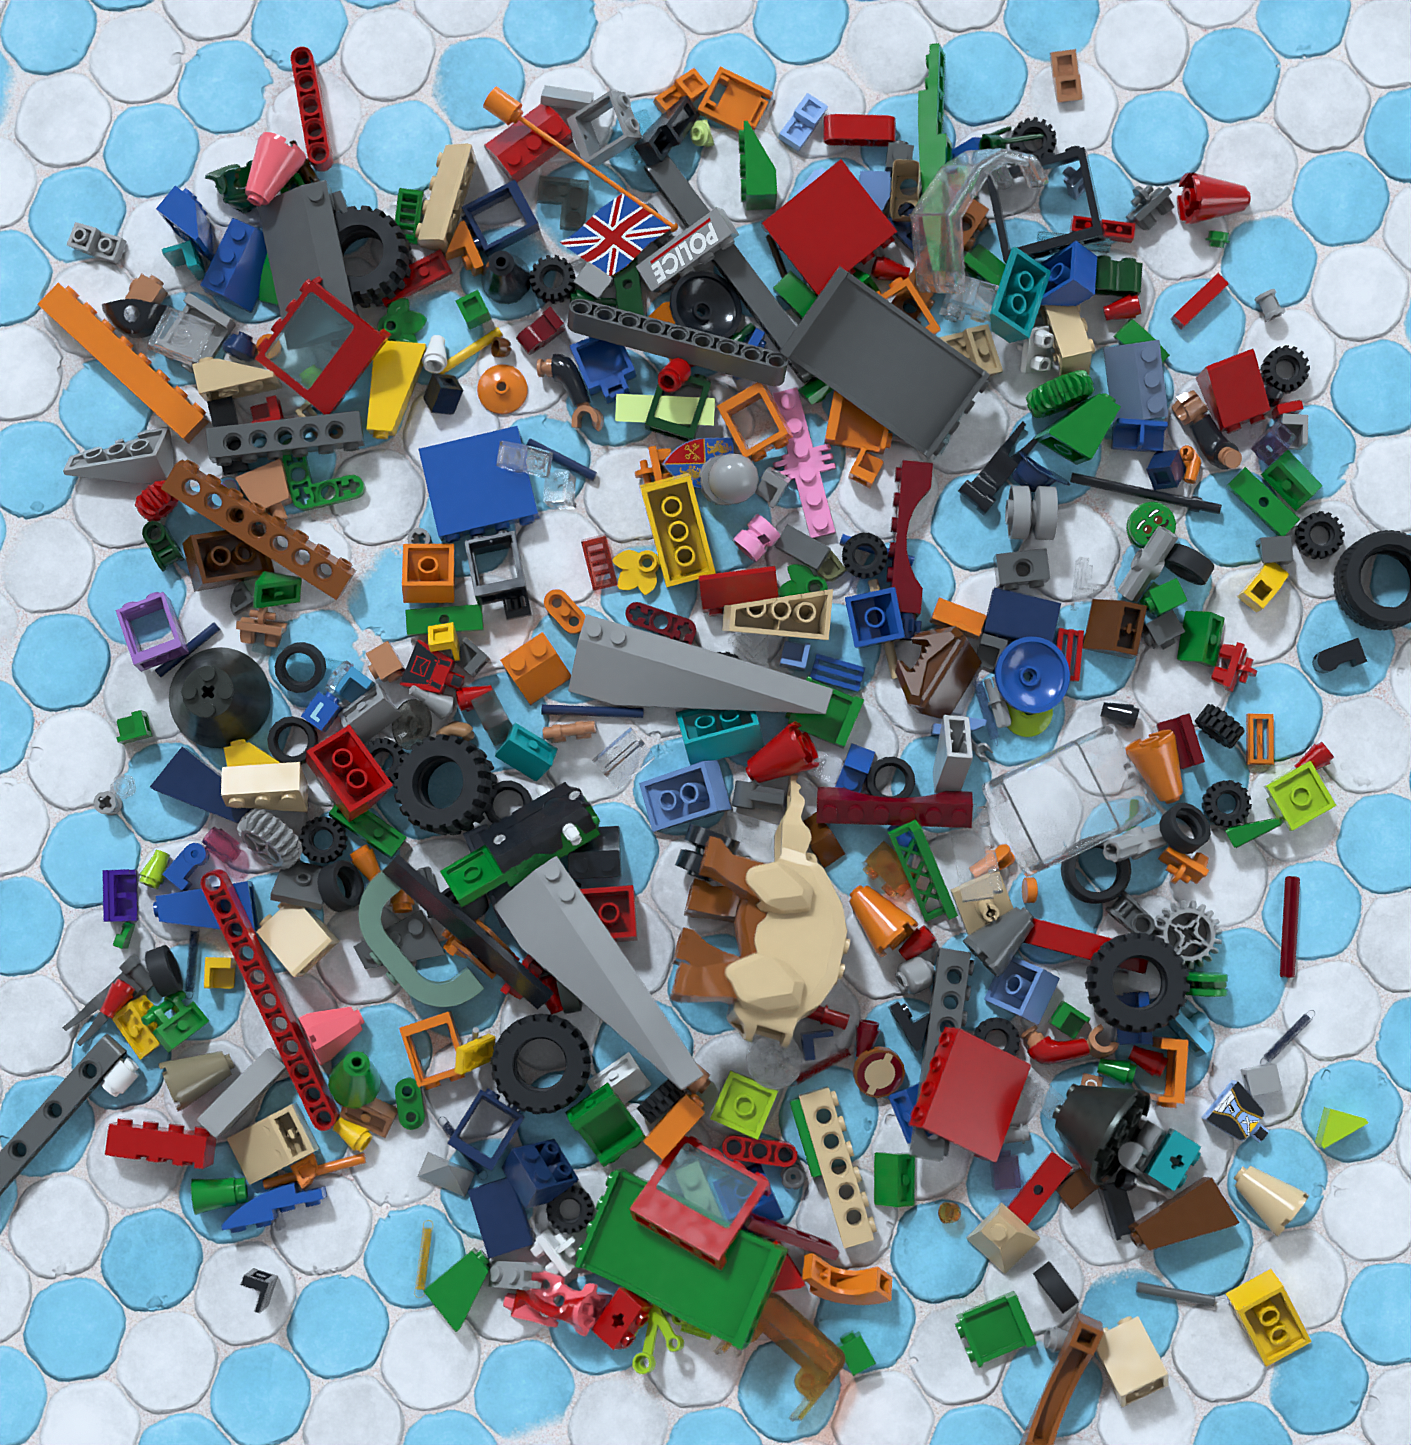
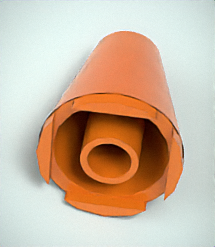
M1162 730L1149 734V738L1143 741L1139 738L1125 747L1128 757L1159 801H1165L1166 804H1170L1180 799V795L1183 793L1176 737L1172 730Z
M859 885L850 893L851 899L849 904L879 957L887 955L884 950L888 947L894 950L914 932L911 926H918V922L868 885L865 887Z

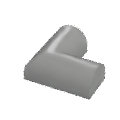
M1147 1120L1134 1142H1127L1120 1147L1118 1152L1120 1163L1139 1177L1142 1176L1164 1139L1166 1132Z

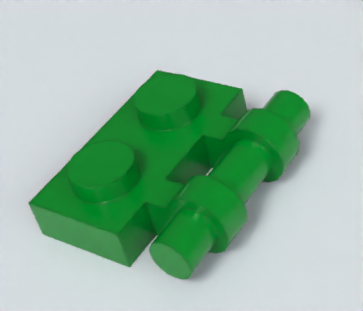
M183 990L166 996L161 1004L152 1006L147 1010V1014L141 1018L145 1026L150 1025L152 1022L158 1024L159 1027L152 1033L168 1053L209 1022L208 1018L194 1001L187 1006L183 1004L182 1000L186 998ZM170 1009L174 1010L176 1014L168 1019L165 1013Z

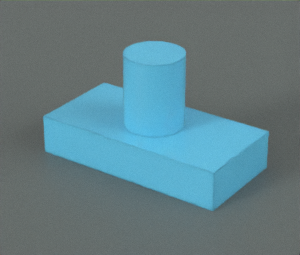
M1179 1010L1180 1014L1176 1019L1169 1021L1168 1026L1180 1039L1188 1040V1048L1196 1057L1207 1054L1213 1046L1200 1031L1209 1023V1018L1203 1012L1197 1011L1188 1020Z

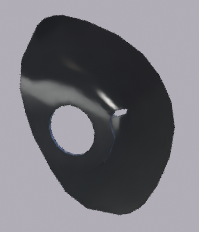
M121 299L102 303L103 312L111 324L121 333L132 338H144L157 332L167 322L173 310V307L169 305H161L139 299ZM128 306L138 308L140 316L137 321L129 322L124 317V310Z

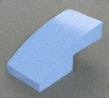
M807 93L794 110L791 119L779 133L778 139L799 152L822 119L828 106Z

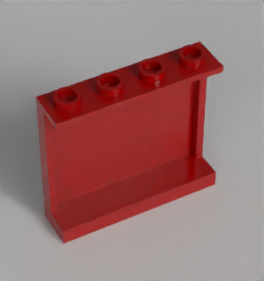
M842 159L760 225L773 238L815 292L816 296L821 293L839 266L850 274H854L856 272L853 269L855 265L860 261L865 265L875 257L873 253L875 249L879 246L885 249L895 240L893 235L897 232Z
M945 1027L939 1037V1045L935 1056L930 1061V1069L926 1080L921 1086V1093L916 1106L912 1110L909 1125L922 1128L968 1150L981 1160L996 1163L1031 1064L959 1028Z

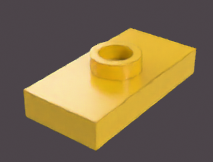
M486 1034L457 1047L455 1073L463 1075L490 1062L494 1052L495 1036Z

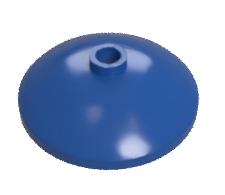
M1024 637L1010 643L1001 652L995 667V681L1000 695L1011 707L1024 713H1041L1052 709L1064 698L1070 683V670L1064 654L1055 644L1040 637ZM1025 672L1030 675L1029 681L1024 679Z

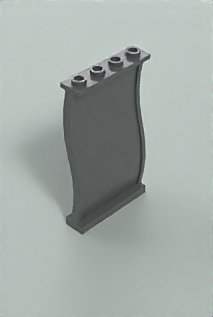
M841 266L835 271L780 350V353L809 371L929 459L933 454L935 456L939 454L945 445L942 442L947 434L952 435L960 424L957 421L962 413L968 414L975 404V401H973L975 395L978 392L982 394L990 383V380H988L990 374L962 355Z

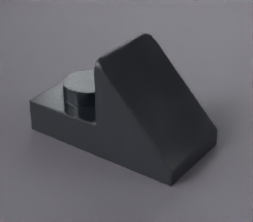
M898 1001L888 1006L914 1051H919L922 1047L930 1013H926L910 1022L909 1018L913 1016L906 1004L900 1005Z

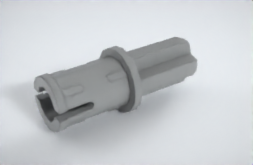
M992 677L994 688L990 678L985 679L984 684L990 700L988 706L992 708L996 726L1004 728L1011 725L1007 704L998 691L995 677Z

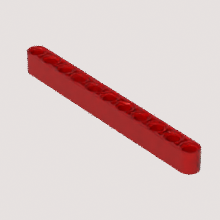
M221 869L212 870L203 875L201 879L202 891L312 1124L318 1130H329L339 1118L338 1107L228 874ZM212 875L219 878V888L211 886L210 877ZM222 899H226L231 903L230 912H226L221 908ZM233 923L241 925L243 929L241 935H236L232 931ZM245 946L253 950L254 956L252 959L244 956L243 948ZM255 970H260L264 973V982H259L254 978ZM265 994H272L276 999V1004H267ZM276 1018H284L287 1022V1028H279L276 1024ZM287 1041H294L298 1045V1051H290L287 1048ZM298 1065H306L309 1069V1075L300 1074ZM309 1088L318 1089L320 1098L315 1099L311 1097ZM321 1111H326L331 1115L330 1122H325L320 1118Z

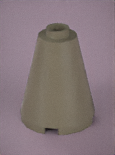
M222 1051L165 1061L158 1064L160 1070L163 1068L167 1070L162 1074L173 1102H180L176 1106L178 1112L231 1076L230 1070L235 1068L230 1055H224Z

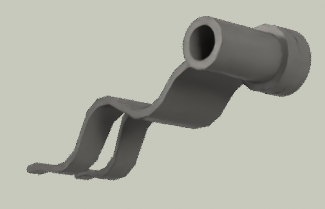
M135 954L119 967L122 973L113 981L115 983L119 978L136 989L132 994L133 996L141 989L146 993L154 986L149 973L140 964L141 960ZM111 984L96 995L62 1028L67 1031L98 1009L100 1010ZM99 1012L88 1030L77 1041V1044L81 1046L110 1017Z

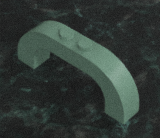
M382 869L366 886L359 905V925L366 943L372 949V952L369 953L378 966L382 963L389 970L386 976L395 986L399 983L410 996L424 1004L436 1007H450L472 999L484 987L468 967H465L453 978L446 981L436 982L428 980L417 971L384 930L381 922L382 909L385 903L399 892L401 888L382 872L384 870Z

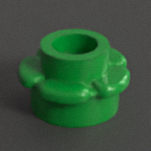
M1209 230L1208 238H1205L1206 241H1210V247L1224 248L1225 244L1230 243L1228 241L1229 233Z

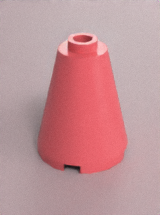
M263 132L258 138L245 189V194L248 196L247 200L259 207L261 205H268L303 166L306 160L304 152L296 144L290 147L285 143L286 138L271 132Z

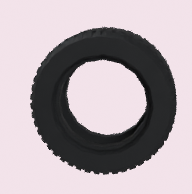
M1394 530L1377 531L1359 539L1341 555L1334 572V594H1336L1335 597L1339 601L1338 604L1341 606V609L1355 623H1359V625L1371 628L1372 630L1377 629L1381 631L1383 629L1384 631L1392 630L1411 622V535ZM1376 554L1389 555L1399 560L1406 568L1410 578V589L1405 601L1399 606H1381L1373 602L1365 594L1361 584V570L1365 561L1370 556Z

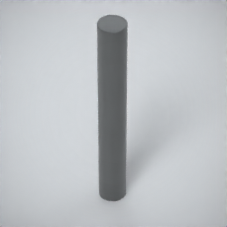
M1143 1282L1136 1283L1135 1291L1138 1293L1214 1306L1215 1296Z

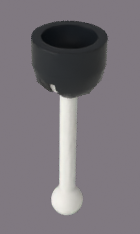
M1120 1169L1115 1178L1116 1188L1123 1191H1132L1135 1187H1139L1164 1195L1168 1200L1175 1196L1174 1191L1171 1189L1163 1190L1138 1182L1135 1173L1126 1169Z

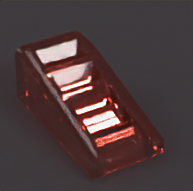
M606 534L582 539L581 544L593 591L618 585ZM603 545V548L589 551V546ZM605 554L606 557L599 560H591L592 556ZM603 564L608 565V568L597 571H594L593 567ZM610 573L611 578L596 581L597 576Z

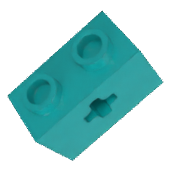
M1169 1128L1144 1173L1175 1191L1177 1187L1181 1188L1187 1179L1185 1173L1190 1165L1194 1166L1199 1160L1201 1146L1176 1130ZM1171 1156L1177 1157L1178 1165H1172L1170 1161Z

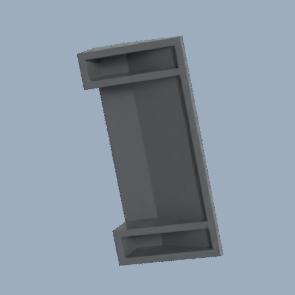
M323 180L301 185L274 197L268 205L258 206L281 319L283 320L288 313L285 311L288 304L294 298L298 300L302 294L299 290L307 279L313 280L318 276L323 279L319 285L359 316L358 309L352 301L334 217L336 212L332 189L327 181ZM313 293L284 332L288 350L348 337L353 331L354 325Z

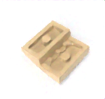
M988 324L967 328L960 333L939 337L987 371L990 376L1003 372Z

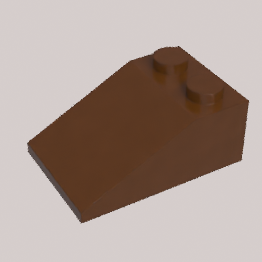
M263 524L256 525L258 532L265 533ZM226 530L190 535L182 543L194 592L220 588L241 581L259 578L264 571L275 573L272 559Z

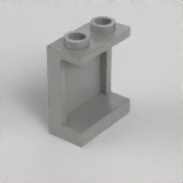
M188 292L183 300L186 303L183 311L164 340L158 339L156 344L161 348L160 353L172 361L174 358H177L183 362L181 364L183 368L194 374L192 364L199 363V360L205 357L215 358L236 324L230 317Z

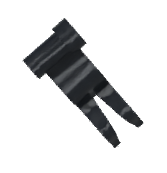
M1023 421L972 482L967 479L958 490L959 493L977 506L976 510L982 515H985L995 503L994 494L1020 463L1022 456L1019 451L1028 455L1038 443L1033 438L1021 450L1011 457L1008 456L1026 425Z

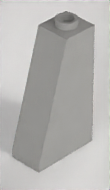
M272 1048L266 1049L197 1119L215 1138L226 1134L286 1070L277 1048L275 1050Z

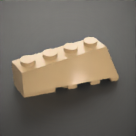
M833 589L724 605L722 631L829 640Z

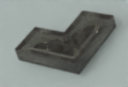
M540 176L537 201L544 204L562 205L560 230L578 231L586 223L590 180Z

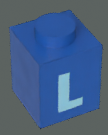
M318 691L301 717L326 733L343 708L338 705L340 700L328 691L325 695Z

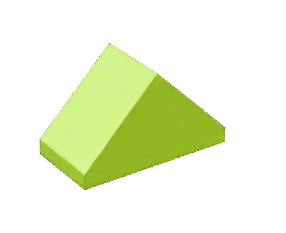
M1324 1107L1315 1144L1317 1147L1325 1149L1367 1125L1368 1121L1366 1118Z

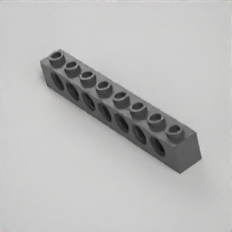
M940 948L937 952L929 1008L930 1016L926 1030L917 1101L921 1093V1086L926 1080L930 1069V1061L935 1056L939 1045V1037L942 1034L940 1024L946 1022L952 1028L961 1029V1026L965 1027L967 1011H963L964 1001H969L971 986L967 985L968 975L972 976L974 969V960H970V952ZM948 972H955L959 975L960 981L958 984H952L948 981ZM945 997L953 998L956 1002V1008L953 1010L947 1009L943 1004V999ZM913 1127L909 1157L940 1162L943 1160V1156H948L950 1142L940 1137L934 1140L929 1139L924 1129Z

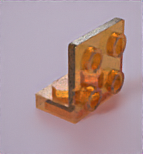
M882 841L862 862L865 866L862 870L872 880L878 878L884 884L881 889L890 898L896 896L899 899L905 895L910 885L896 852L885 841Z

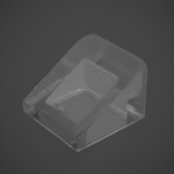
M817 751L818 758L814 760L819 762V766L808 770L807 775L836 785L844 760L825 752Z

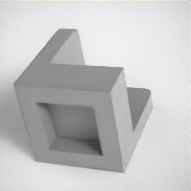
M589 261L574 280L575 289L587 291L597 299L601 297L607 287L611 288L614 285L612 277Z
M1282 414L1277 419L1276 447L1278 449L1302 450L1308 444V415Z
M769 467L763 473L762 480L755 493L770 502L769 507L774 508L792 479Z
M1269 1063L1241 1069L1244 1088L1251 1096L1276 1092L1282 1089L1277 1064Z

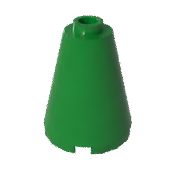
M354 1051L346 1055L332 1069L328 1081V1087L334 1097L333 1099L345 1108L352 1109L361 1108L374 1101L381 1085L380 1075L367 1055L360 1051Z

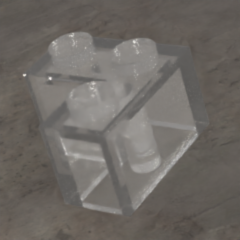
M952 272L939 314L944 315V319L952 322L963 321L965 315L971 316L970 318L976 322H990V311L999 286Z

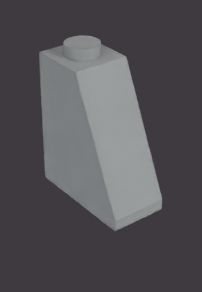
M943 715L933 767L934 793L961 791L973 759L969 717Z

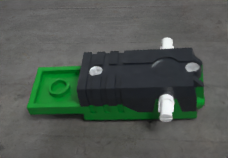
M564 782L549 791L544 785H540L536 788L538 798L512 812L511 816H505L500 819L501 822L493 823L489 826V829H483L478 832L484 845L440 871L460 906L467 905L506 881L510 887L516 885L555 856L560 859L599 836L600 833L597 828L599 827L600 819L590 802H587L580 788L569 786Z

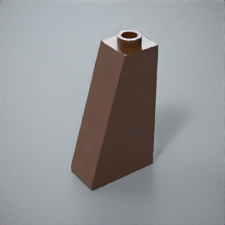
M1202 1177L1172 1199L1167 1200L1129 1225L1128 1228L1131 1231L1129 1236L1137 1248L1141 1247L1143 1250L1150 1251L1236 1226L1240 1222L1213 1178Z

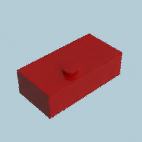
M633 885L579 889L615 942L638 941Z

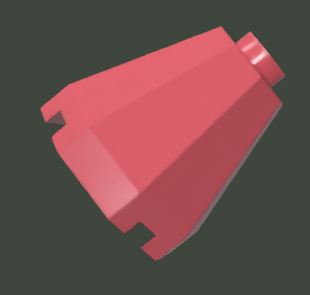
M352 1007L307 1013L298 1018L307 1041H309L310 1048L320 1066L331 1061L362 1031L361 1025L365 1023L359 1010L354 1011Z

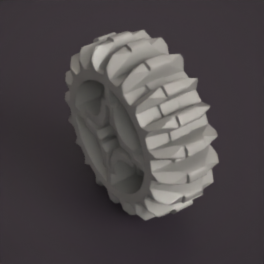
M251 809L241 818L237 826L238 834L242 841L247 844L248 848L258 855L261 860H265L275 868L289 869L298 861L303 852L302 844L298 840V836L293 833V830L289 829L286 823H283L279 818L274 817L272 813H267L265 810Z
M1181 900L1180 909L1175 902L1170 903L1172 912L1167 908L1162 909V913L1166 917L1156 916L1155 919L1161 925H1155L1154 931H1159V935L1156 936L1163 938L1164 942L1169 943L1167 932L1170 929L1169 931L1173 932L1176 936L1174 951L1177 954H1181L1190 944L1202 948L1192 956L1186 957L1181 955L1184 959V962H1182L1183 966H1185L1186 962L1187 968L1192 970L1194 969V961L1198 967H1203L1202 958L1207 962L1212 961V957L1208 952L1218 953V949L1213 947V944L1222 943V940L1215 939V934H1222V929H1214V926L1218 925L1220 921L1219 919L1210 920L1214 915L1212 910L1204 914L1205 904H1201L1196 909V901L1192 900L1188 907L1186 900ZM1189 913L1193 915L1191 920H1188L1183 926L1172 922L1180 914ZM1200 920L1206 930V940L1198 933ZM1189 928V935L1195 940L1186 939V942H1184L1185 935L1180 930H1188Z

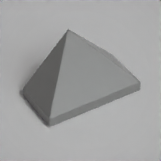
M427 1152L418 1173V1177L464 1197L475 1175L474 1171L430 1152Z

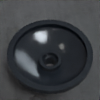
M708 271L691 272L683 276L675 284L671 292L670 311L676 325L725 338L731 337L738 329L742 318L741 302L735 289L723 277ZM697 311L701 312L702 317L698 315Z

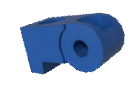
M199 843L189 844L162 875L181 891H187L192 886L188 878L199 866L207 863L210 856L209 850L206 846Z

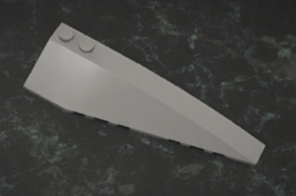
M587 614L578 639L568 689L569 692L616 706L826 714L833 693L831 688Z
M557 856L534 870L493 905L513 937L528 955L550 972L564 987L568 988L625 1041L629 1042L679 1089H685L704 1076L646 986Z

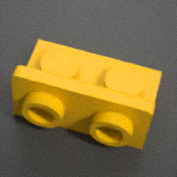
M146 995L129 1002L112 1019L140 1060L161 1045L152 1033L159 1027L158 1024L152 1022L150 1025L145 1026L141 1021V1018L147 1014V1010L154 1006Z

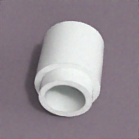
M128 1057L126 1060L119 1058L103 1077L104 1081L101 1083V1086L114 1097H117L120 1093L123 1094L140 1075L137 1071L139 1066Z

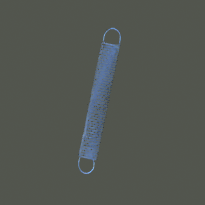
M978 679L977 682L981 686H979L976 683V681L974 683L978 687H980L981 690H979L973 684V686L979 691L977 692L975 690V692L978 694L976 696L987 706L985 707L978 700V702L987 711H985L981 706L980 708L984 712H986L992 719H990L983 712L982 714L986 716L992 723H990L985 717L983 718L992 726L990 727L986 723V725L992 731H990L988 728L987 730L997 738L999 737V733L997 731L996 725L994 724L995 721L993 719L994 717L992 715V711L989 708L990 706H988L987 704L989 701L986 697L987 695L985 693V688L983 687L984 684L983 682L981 683Z

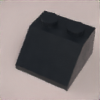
M619 826L598 827L599 836L568 853L569 875L573 880L622 877Z

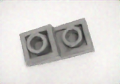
M75 222L66 245L88 255L118 264L127 241L121 237L101 232L95 227Z

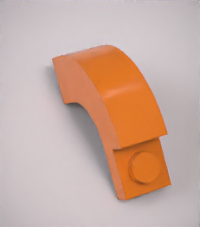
M814 1253L804 1256L802 1274L803 1280L810 1284V1293L825 1300L849 1305H873L891 1301L893 1277L878 1266L864 1270H844L831 1266Z

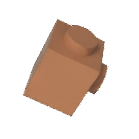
M141 273L139 278H135L131 282L125 299H139L161 304L168 293L162 287L164 283L157 277L151 275L148 278Z
M386 641L365 653L371 662L368 668L375 679L380 678L383 682L389 681V683H392L403 676L401 672L405 671V667L390 642Z

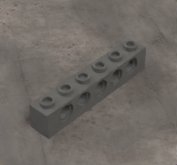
M359 411L206 428L209 459L212 463H216L217 466H228L232 464V461L242 460V463L257 462V458L265 457L268 460L282 459L283 455L293 454V457L308 456V452L317 451L318 454H331L334 452V449L343 448L344 451L350 452L359 450L360 446H365L362 418ZM334 429L343 430V435L339 439L330 437ZM316 432L318 437L313 442H307L305 440L306 434ZM283 435H291L292 441L289 444H280V438ZM258 438H266L265 446L261 448L254 446ZM232 441H241V446L238 450H229V445Z

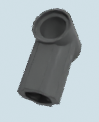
M736 780L732 806L782 812L785 790Z

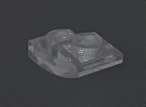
M500 441L496 466L516 473L526 472L541 478L550 477L553 452L528 445Z

